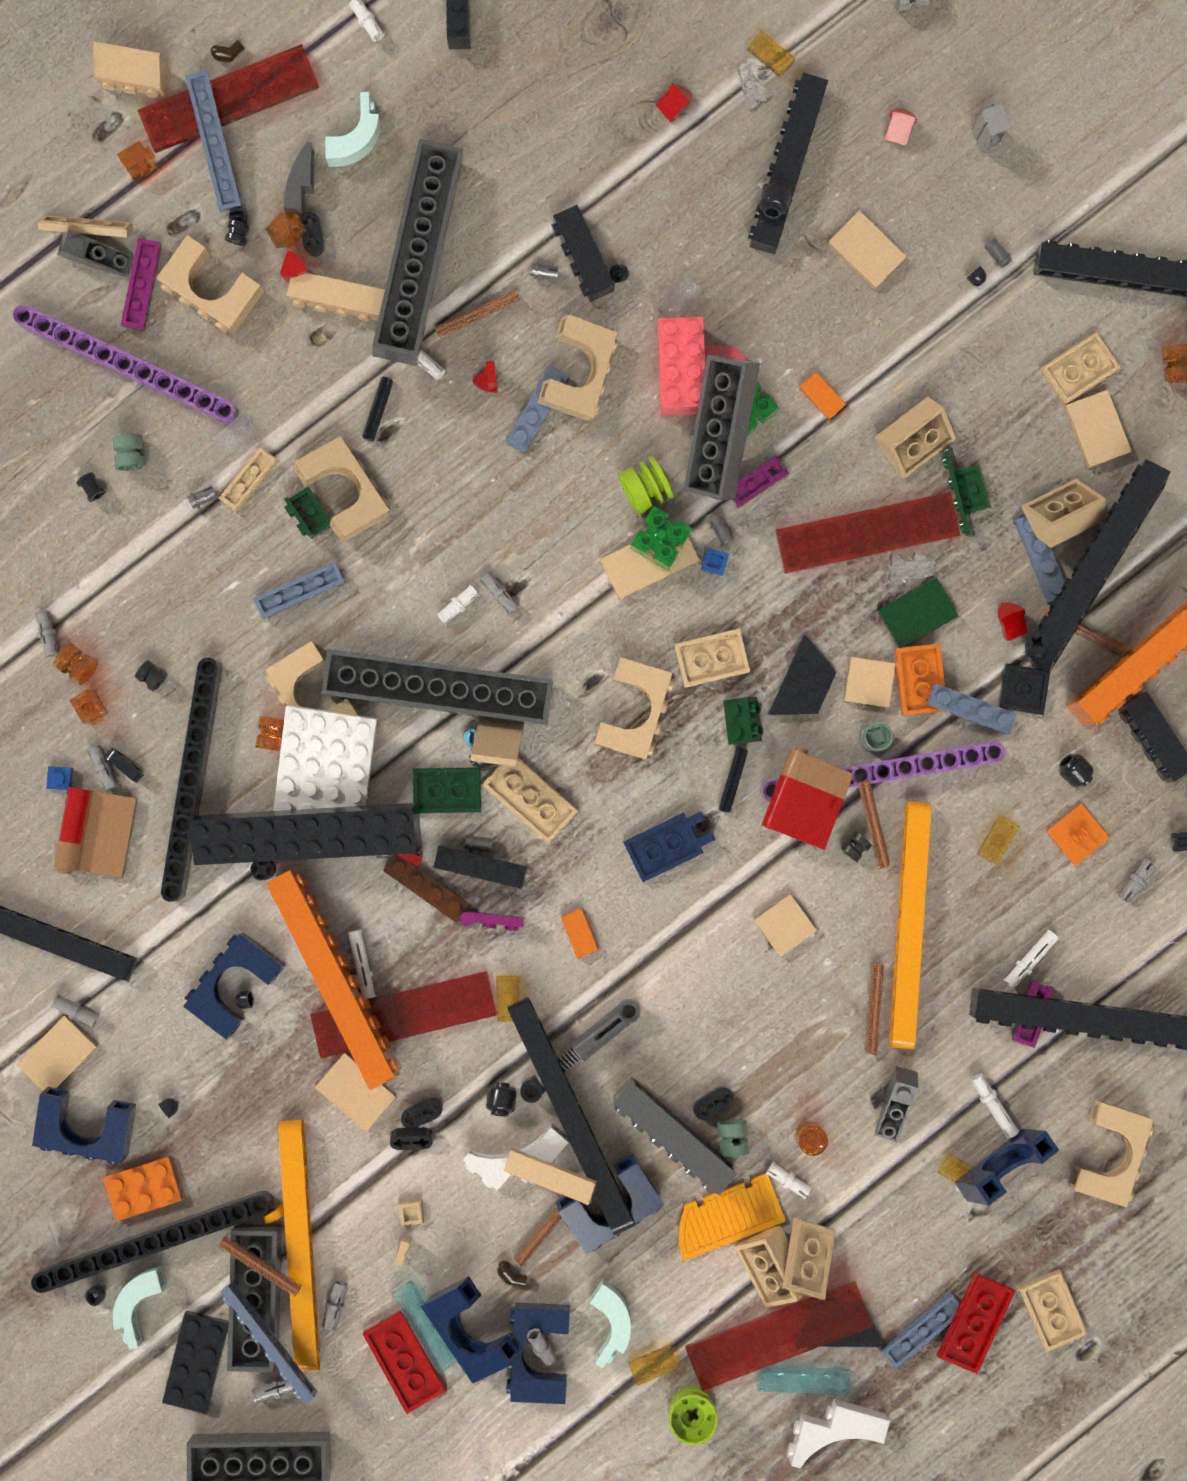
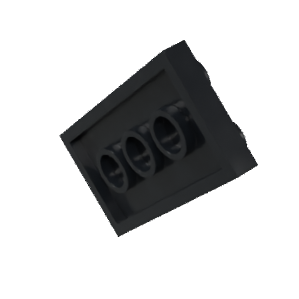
M186 1310L162 1403L207 1414L228 1333V1320Z

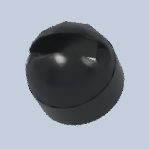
M234 207L229 212V220L247 223L248 216L244 209Z
M616 264L611 267L610 276L613 282L620 283L628 279L629 271L627 266Z
M980 266L967 279L974 286H980L986 281L987 274Z
M251 990L241 991L235 997V999L239 1000V1003H236V1005L241 1009H249L254 1005V997Z
M172 1098L164 1099L158 1104L168 1118L172 1117L178 1110V1103Z
M100 1285L91 1287L85 1293V1299L91 1306L99 1305L106 1298V1292Z

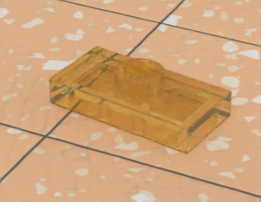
M763 31L747 47L748 52L780 78L795 62V58Z
M998 815L977 855L998 865L1020 826Z
M519 975L496 976L497 1022L513 1021L507 1006L520 1001Z
M948 1152L938 1173L955 1182L972 1169L973 1166Z
M670 1344L628 1362L637 1386L679 1368Z

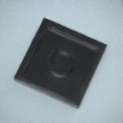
M1004 664L998 707L1006 710L1044 715L1050 674L1042 669Z

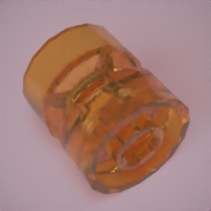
M1178 344L1162 349L1163 363L1167 364L1164 368L1165 382L1186 381L1187 344Z
M70 643L57 655L53 666L64 674L69 673V678L82 685L92 676L98 662L87 654L82 655V651Z
M259 716L257 729L261 731V734L257 735L255 748L281 751L284 719Z
M804 1121L796 1128L795 1140L805 1154L816 1156L825 1151L828 1145V1137L818 1123Z

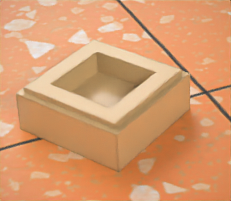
M421 1199L398 1203L401 1227L424 1223Z
M403 1236L395 1264L403 1265L405 1263L411 1238Z

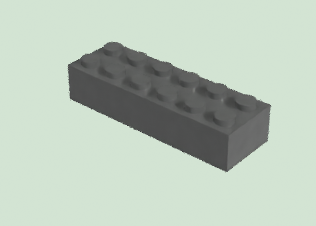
M707 354L684 491L718 500L735 499L760 363L723 355Z
M630 1077L613 1096L615 1111L624 1118L626 1115L631 1118L632 1125L639 1132L646 1131L649 1134V1140L658 1148L663 1146L668 1152L667 1156L675 1163L680 1161L685 1167L684 1170L692 1178L695 1179L696 1176L700 1178L701 1185L709 1193L716 1192L720 1195L736 1177L737 1172L733 1164L723 1156H720L718 1151L634 1078Z
M236 1225L231 1230V1242L234 1240V1243L237 1242L236 1245L239 1243L238 1247L242 1245L241 1248L244 1247L243 1250L246 1248V1251L249 1250L248 1253L251 1251V1254L254 1253L253 1256L256 1255L255 1258L259 1256L258 1259L261 1258L260 1261L263 1259V1262L266 1261L265 1264L268 1262L267 1266L271 1264L270 1267L273 1266L272 1269L275 1267V1270L278 1269L277 1272L280 1270L281 1273L282 1225ZM230 1255V1282L234 1281L279 1340V1285L277 1286V1283H272V1280H267V1277L264 1278L262 1274L260 1275L257 1271L255 1272V1269L252 1270L250 1266L247 1267L245 1263L240 1262V1259L238 1261V1258L235 1259V1256ZM232 1306L229 1307L227 1371L274 1372L277 1367L275 1362L271 1363L267 1359L265 1349L261 1344L255 1343L250 1335L251 1331L249 1328L238 1321L236 1311Z
M330 1431L193 1434L187 1442V1481L330 1480Z

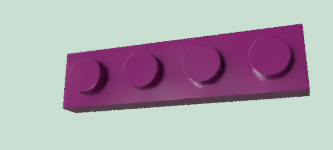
M138 238L121 320L122 327L145 331L162 247L160 242Z

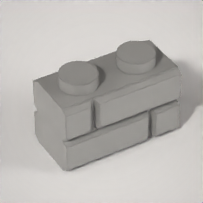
M989 104L981 109L980 116L976 118L977 122L972 131L975 139H978L977 145L980 151L984 152L1000 146L1011 125L1008 118L1005 117L1006 112L1003 105L994 106V104Z

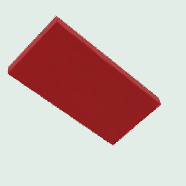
M974 1272L936 1355L942 1360L978 1374L1016 1290Z
M403 1309L362 1332L406 1414L447 1391L443 1380Z

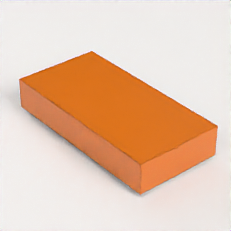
M817 372L799 387L828 421L846 405Z
M582 908L561 916L577 959L598 951Z

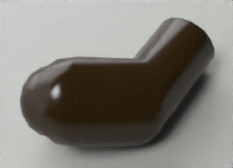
M236 40L230 47L214 45L211 47L210 53L217 61L232 62L245 48Z
M501 1261L499 1263L497 1274L505 1284L526 1287L527 1275L514 1274L510 1270L511 1264L508 1261Z

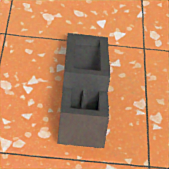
M306 142L299 152L287 180L283 205L287 215L302 216L305 213V194H314L315 150L311 142Z

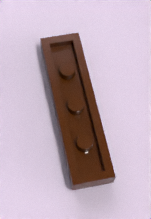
M394 855L383 870L456 923L460 920L462 913L470 906L467 901L416 865L398 855Z

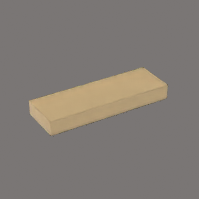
M260 446L218 499L238 513L279 461Z

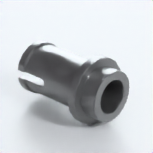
M993 239L985 246V250L996 261V266L1004 268L1012 261L1011 254L1006 253L997 239Z
M539 261L532 263L530 276L534 277V279L538 277L557 280V266L539 264Z
M212 485L194 494L191 492V495L187 496L193 509L196 507L200 509L201 505L218 499Z
M719 516L709 522V524L711 525L710 530H714L721 545L724 546L733 541L734 537L724 523L726 520Z
M473 834L471 836L466 835L464 848L469 849V851L473 849L491 852L493 838L473 836Z

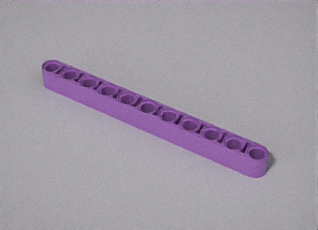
M19 305L13 310L14 321L26 331L221 423L230 425L238 419V411L235 406L220 396L29 306ZM30 314L29 319L22 322L24 315ZM50 323L49 329L42 331L43 326ZM65 333H70V337L67 340L62 341L63 335ZM90 342L89 348L82 350L83 344ZM110 351V356L102 360V355ZM125 361H130V366L127 369H122V364ZM150 370V376L142 379L143 372ZM165 380L171 381L169 387L162 388V383ZM186 389H191L190 395L182 398V392ZM211 399L209 406L202 407L203 400ZM225 408H231V413L227 417H223L222 411Z
M990 742L841 769L853 773L848 787L850 788L860 786L858 785L860 782L855 779V772L858 769L863 770L865 773L863 781L869 780L870 784L998 762L1004 758L1005 748L999 742ZM991 746L997 749V756L994 759L988 754ZM969 750L975 753V760L973 762H969L966 758V753ZM946 754H950L953 757V764L951 766H947L944 763ZM924 758H928L931 761V768L929 770H925L921 765ZM903 761L909 765L907 774L901 773L899 765ZM880 765L885 766L887 769V775L884 778L879 777L877 774V769ZM778 779L767 781L761 786L760 794L763 799L771 800V797L767 796L765 789L770 784L776 787Z

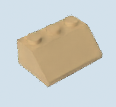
M93 42L94 73L96 80L102 88L110 91L120 89L128 94L143 93L151 98H158V96L166 97L171 72L160 53Z
M926 397L875 437L881 452L903 479L956 440L944 408L929 397Z
M1074 479L1022 505V510L1036 537L1052 548L1105 521L1106 498L1078 479Z
M781 1226L763 1230L734 1246L766 1308L797 1302L804 1296L803 1294L782 1288L789 1241Z

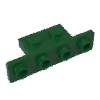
M945 449V456H942L944 467L949 470V487L951 490H954L956 497L954 499V506L956 511L960 512L962 519L959 521L960 529L963 534L965 533L966 536L972 537L975 536V531L970 514L991 508L981 466L976 464L958 470L954 451Z

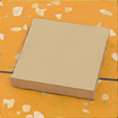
M850 657L844 702L889 708L896 663Z
M791 894L754 919V922L779 957H782L817 931Z

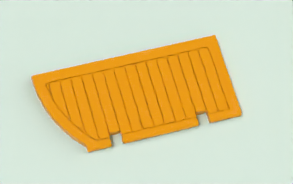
M766 1173L751 1178L752 1186L745 1188L744 1182L725 1188L720 1195L715 1192L702 1197L705 1203L698 1206L696 1200L683 1205L684 1210L681 1215L678 1233L683 1261L786 1222L770 1178Z

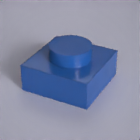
M707 548L701 570L723 576L729 554Z
M48 766L46 789L68 790V787H72L73 768Z

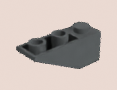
M69 229L63 234L57 253L58 256L76 263L127 277L133 255Z
M895 1066L887 1087L875 1136L897 1141L918 1091V1072Z

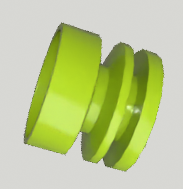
M653 456L646 460L649 469L644 462H639L640 474H637L632 467L618 473L621 486L639 516L653 508L651 498H654L661 505L663 504L661 493L668 501L674 497L670 481L664 469Z
M683 1387L671 1398L669 1403V1426L673 1435L679 1441L688 1445H699L708 1441L716 1430L717 1411L713 1397L701 1387ZM695 1408L697 1415L692 1414L689 1416L688 1409L692 1411Z

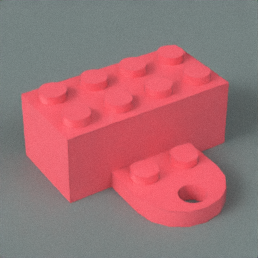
M703 317L658 318L657 346L660 416L697 415L707 354L746 360L741 351L734 347L704 346Z

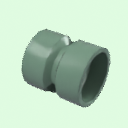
M126 433L113 436V449L117 452L114 456L115 469L120 471L144 469V454L140 453L143 450L142 435Z
M870 723L860 732V744L865 750L870 752L883 751L891 745L893 731L886 723Z
M730 1119L717 1122L718 1136L722 1138L719 1142L720 1156L737 1157L749 1154L748 1139L745 1138V1135L748 1134L747 1121L744 1119Z

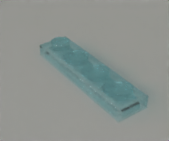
M408 1281L392 1292L393 1298L437 1373H442L456 1363L457 1360L421 1308L425 1302L413 1281Z
M758 1365V1391L849 1395L850 1370L846 1368Z

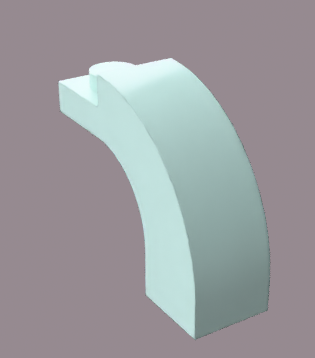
M360 92L361 115L357 127L351 133L344 136L325 137V156L329 167L353 164L364 158L375 146L380 134L381 121L379 114H376L375 100H371L369 92Z
M161 1265L148 1268L137 1274L122 1289L116 1299L113 1310L114 1330L124 1329L122 1337L124 1343L128 1344L129 1350L138 1348L144 1341L137 1317L139 1302L145 1297L162 1293L167 1287Z
M604 1279L601 1280L590 1297V1304L602 1311L608 1317L611 1324L610 1334L595 1356V1364L601 1368L606 1363L610 1364L617 1353L615 1349L622 1354L625 1352L631 1333L630 1313L626 1301L621 1293Z

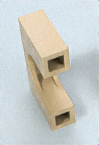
M187 235L156 279L161 284L160 289L170 296L173 293L179 297L178 301L187 308L192 306L197 309L196 313L204 320L208 321L210 318L216 322L214 326L223 333L229 331L234 335L260 299L264 290L254 280L241 273L231 289L223 297L216 300H205L198 297L194 292V278L210 254L203 245Z
M570 314L562 317L556 340L575 346L587 355L591 366L590 377L582 387H572L553 379L544 381L538 404L585 421L594 418L600 407L598 404L599 396L603 394L605 389V375L608 374L612 362L610 357L617 347V340H615L617 332Z
M340 436L294 461L293 470L304 487L332 474L343 475L356 485L359 493L358 501L350 508L332 517L330 522L331 528L341 543L387 518L390 506L384 497H380L376 491L377 486L373 479H368L362 462L356 460L353 456L350 444L347 441L344 442Z
M311 641L265 669L268 673L266 679L272 688L276 687L280 692L278 698L284 707L287 705L302 707L297 697L300 681L305 675L326 663V660L317 645ZM348 698L327 710L360 716Z
M620 657L614 681L642 690L650 701V716L642 726L636 729H622L601 722L594 745L646 760L647 756L652 757L655 744L651 743L653 735L659 734L662 722L658 721L660 713L665 714L668 701L664 700L667 691H672L675 679L671 678L672 673Z
M1095 1099L1088 1121L1118 1132L1125 1142V1158L1119 1167L1110 1172H1098L1075 1164L1068 1186L1074 1191L1127 1208L1128 1203L1132 1201L1134 1196L1133 1186L1135 1180L1137 1181L1140 1177L1141 1160L1147 1154L1148 1147L1146 1144L1148 1137L1154 1131V1119Z

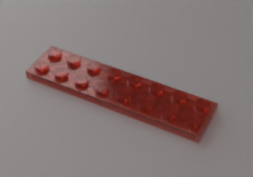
M302 44L210 80L222 127L320 88ZM189 90L137 110L155 153L200 136Z
M951 492L776 529L775 534L784 574L959 537L960 531Z
M487 971L368 999L371 1006L368 1009L372 1016L375 1015L381 1025L379 1031L382 1037H387L389 1042L497 1016ZM329 1009L310 1014L320 1059L350 1052Z
M853 1281L827 1291L825 1300L814 1297L808 1298L687 1344L685 1349L700 1387L704 1391L873 1327V1323L857 1283Z

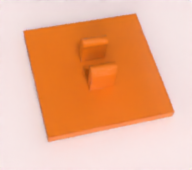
M1082 803L1046 831L1074 866L1078 865L1110 839Z

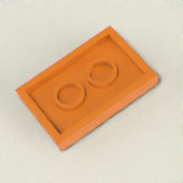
M940 644L895 648L894 654L901 716L940 712L941 710L926 705L932 684L936 683L945 687Z
M171 1155L103 1177L116 1221L183 1200Z

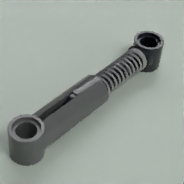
M622 1000L618 1006L571 1043L572 1049L569 1048L568 1052L565 1051L566 1054L562 1053L563 1056H559V1062L565 1074L566 1071H569V1068L572 1069V1066H575V1063L578 1064V1061L582 1060L586 1061L630 1024L638 1020L641 1014L640 1006L635 1000ZM627 1005L633 1006L636 1010L635 1014L631 1017L625 1016L622 1012L623 1008ZM620 1018V1020L617 1023H615L611 1028H609L606 1032H602L616 1019ZM538 1074L525 1079L520 1088L522 1099L529 1103L537 1102L542 1097V1094L546 1092ZM533 1084L538 1088V1092L535 1095H529L525 1088Z

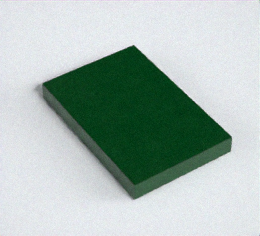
M937 577L877 610L898 648L905 647L959 617Z
M478 767L413 768V803H418L419 813L481 812V770Z

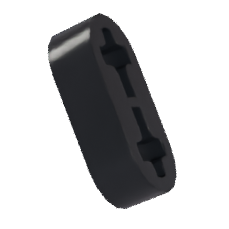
M306 212L300 217L299 222L303 246L310 256H319L324 251L321 223L315 213ZM308 219L316 222L312 224L313 231H310L308 226L305 225L308 223ZM311 237H314L318 244L314 250L309 246L312 244Z
M111 747L105 754V758L135 783H138L145 775L141 769L117 749Z
M719 1086L697 1099L693 1104L695 1116L700 1120H707L729 1107L733 1101L732 1092L725 1086ZM722 1091L723 1094H729L726 1097V1102L723 1103L722 1100L716 1103L713 1102L719 1098V1092ZM702 1103L704 1106L712 1103V1105L707 1108V1114L704 1115L703 1112H697L700 1109L699 1104Z
M432 1097L406 1108L401 1115L402 1124L406 1128L419 1127L437 1119L443 1111L442 1102ZM429 1103H432L433 1106H438L436 1114H433L432 1111L424 1114V1110L428 1109ZM408 1112H411L412 1115L420 1112L421 1116L415 1119V1123H412L411 1120H406Z
M427 1127L396 1128L390 1134V1146L396 1150H423L430 1148L433 1144V1131Z

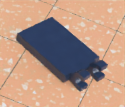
M683 812L623 842L642 882L704 853L701 847L714 841L715 838L712 832L701 837L699 836L694 825L705 820L702 812H698L688 818Z

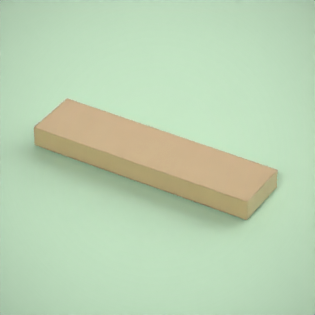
M45 215L38 221V230L66 232L69 229L81 234L128 237L133 232V223Z
M514 1148L509 1152L504 1172L587 1205L591 1203L597 1181Z

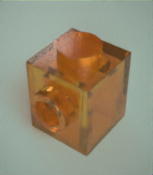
M140 140L117 154L134 181L141 176L149 175L156 168L152 160L156 158L149 146L144 148Z
M296 212L280 213L266 228L276 248H292L296 246L298 239L307 231Z
M87 689L69 700L83 724L96 725L104 720L103 716L108 714L95 690Z

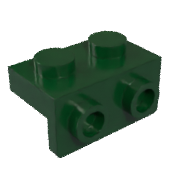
M306 487L291 498H284L287 503L284 508L291 518L294 516L297 518L299 524L296 526L303 536L308 535L313 539L331 527L330 518L309 487Z
M757 697L723 700L728 745L762 741L763 727L759 717L761 707Z

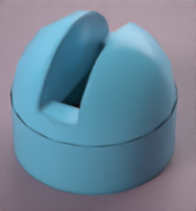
M470 728L465 731L463 739L467 745L473 746V743H470L471 731L475 732V739L477 729Z

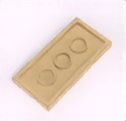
M689 538L683 548L676 547L675 550L679 554L669 571L653 563L655 557L648 553L645 558L631 550V544L600 559L619 600L700 561Z
M520 758L517 759L515 767L499 765L482 784L485 789L548 844L553 841L578 812L571 803Z

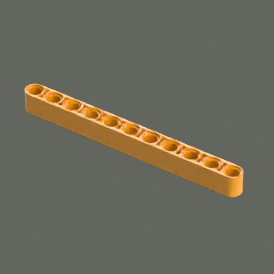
M907 801L905 806L889 1035L891 1048L914 1049L916 1041L931 821V803Z
M303 1119L279 1121L278 1131L288 1277H290L289 1280L291 1278L292 1281L295 1280L294 1283L296 1281L297 1284L300 1283L299 1286L302 1285L295 1297L294 1294H289L294 1361L302 1372L319 1371L320 1346L305 1126Z

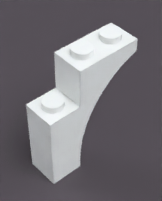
M551 1124L537 1140L519 1151L552 1163L569 1143V1139ZM470 1149L463 1158L466 1169L473 1174L475 1172L482 1177L481 1181L490 1189L494 1187L498 1190L511 1175L504 1172L509 1153L491 1155ZM520 1178L523 1182H528L527 1180Z
M833 1399L832 1406L828 1405L826 1411V1419L828 1421L801 1413L800 1419L796 1420L794 1424L793 1434H795L793 1443L790 1442L788 1445L787 1457H789L791 1466L801 1468L805 1461L817 1450L839 1440L867 1439L884 1444L890 1420L885 1413Z

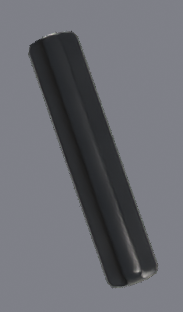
M382 376L362 434L363 439L367 441L375 440L393 384L392 379Z
M736 748L719 805V810L722 812H731L747 758V749Z

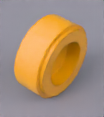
M278 1204L262 1215L265 1223L270 1224L283 1217L284 1206Z

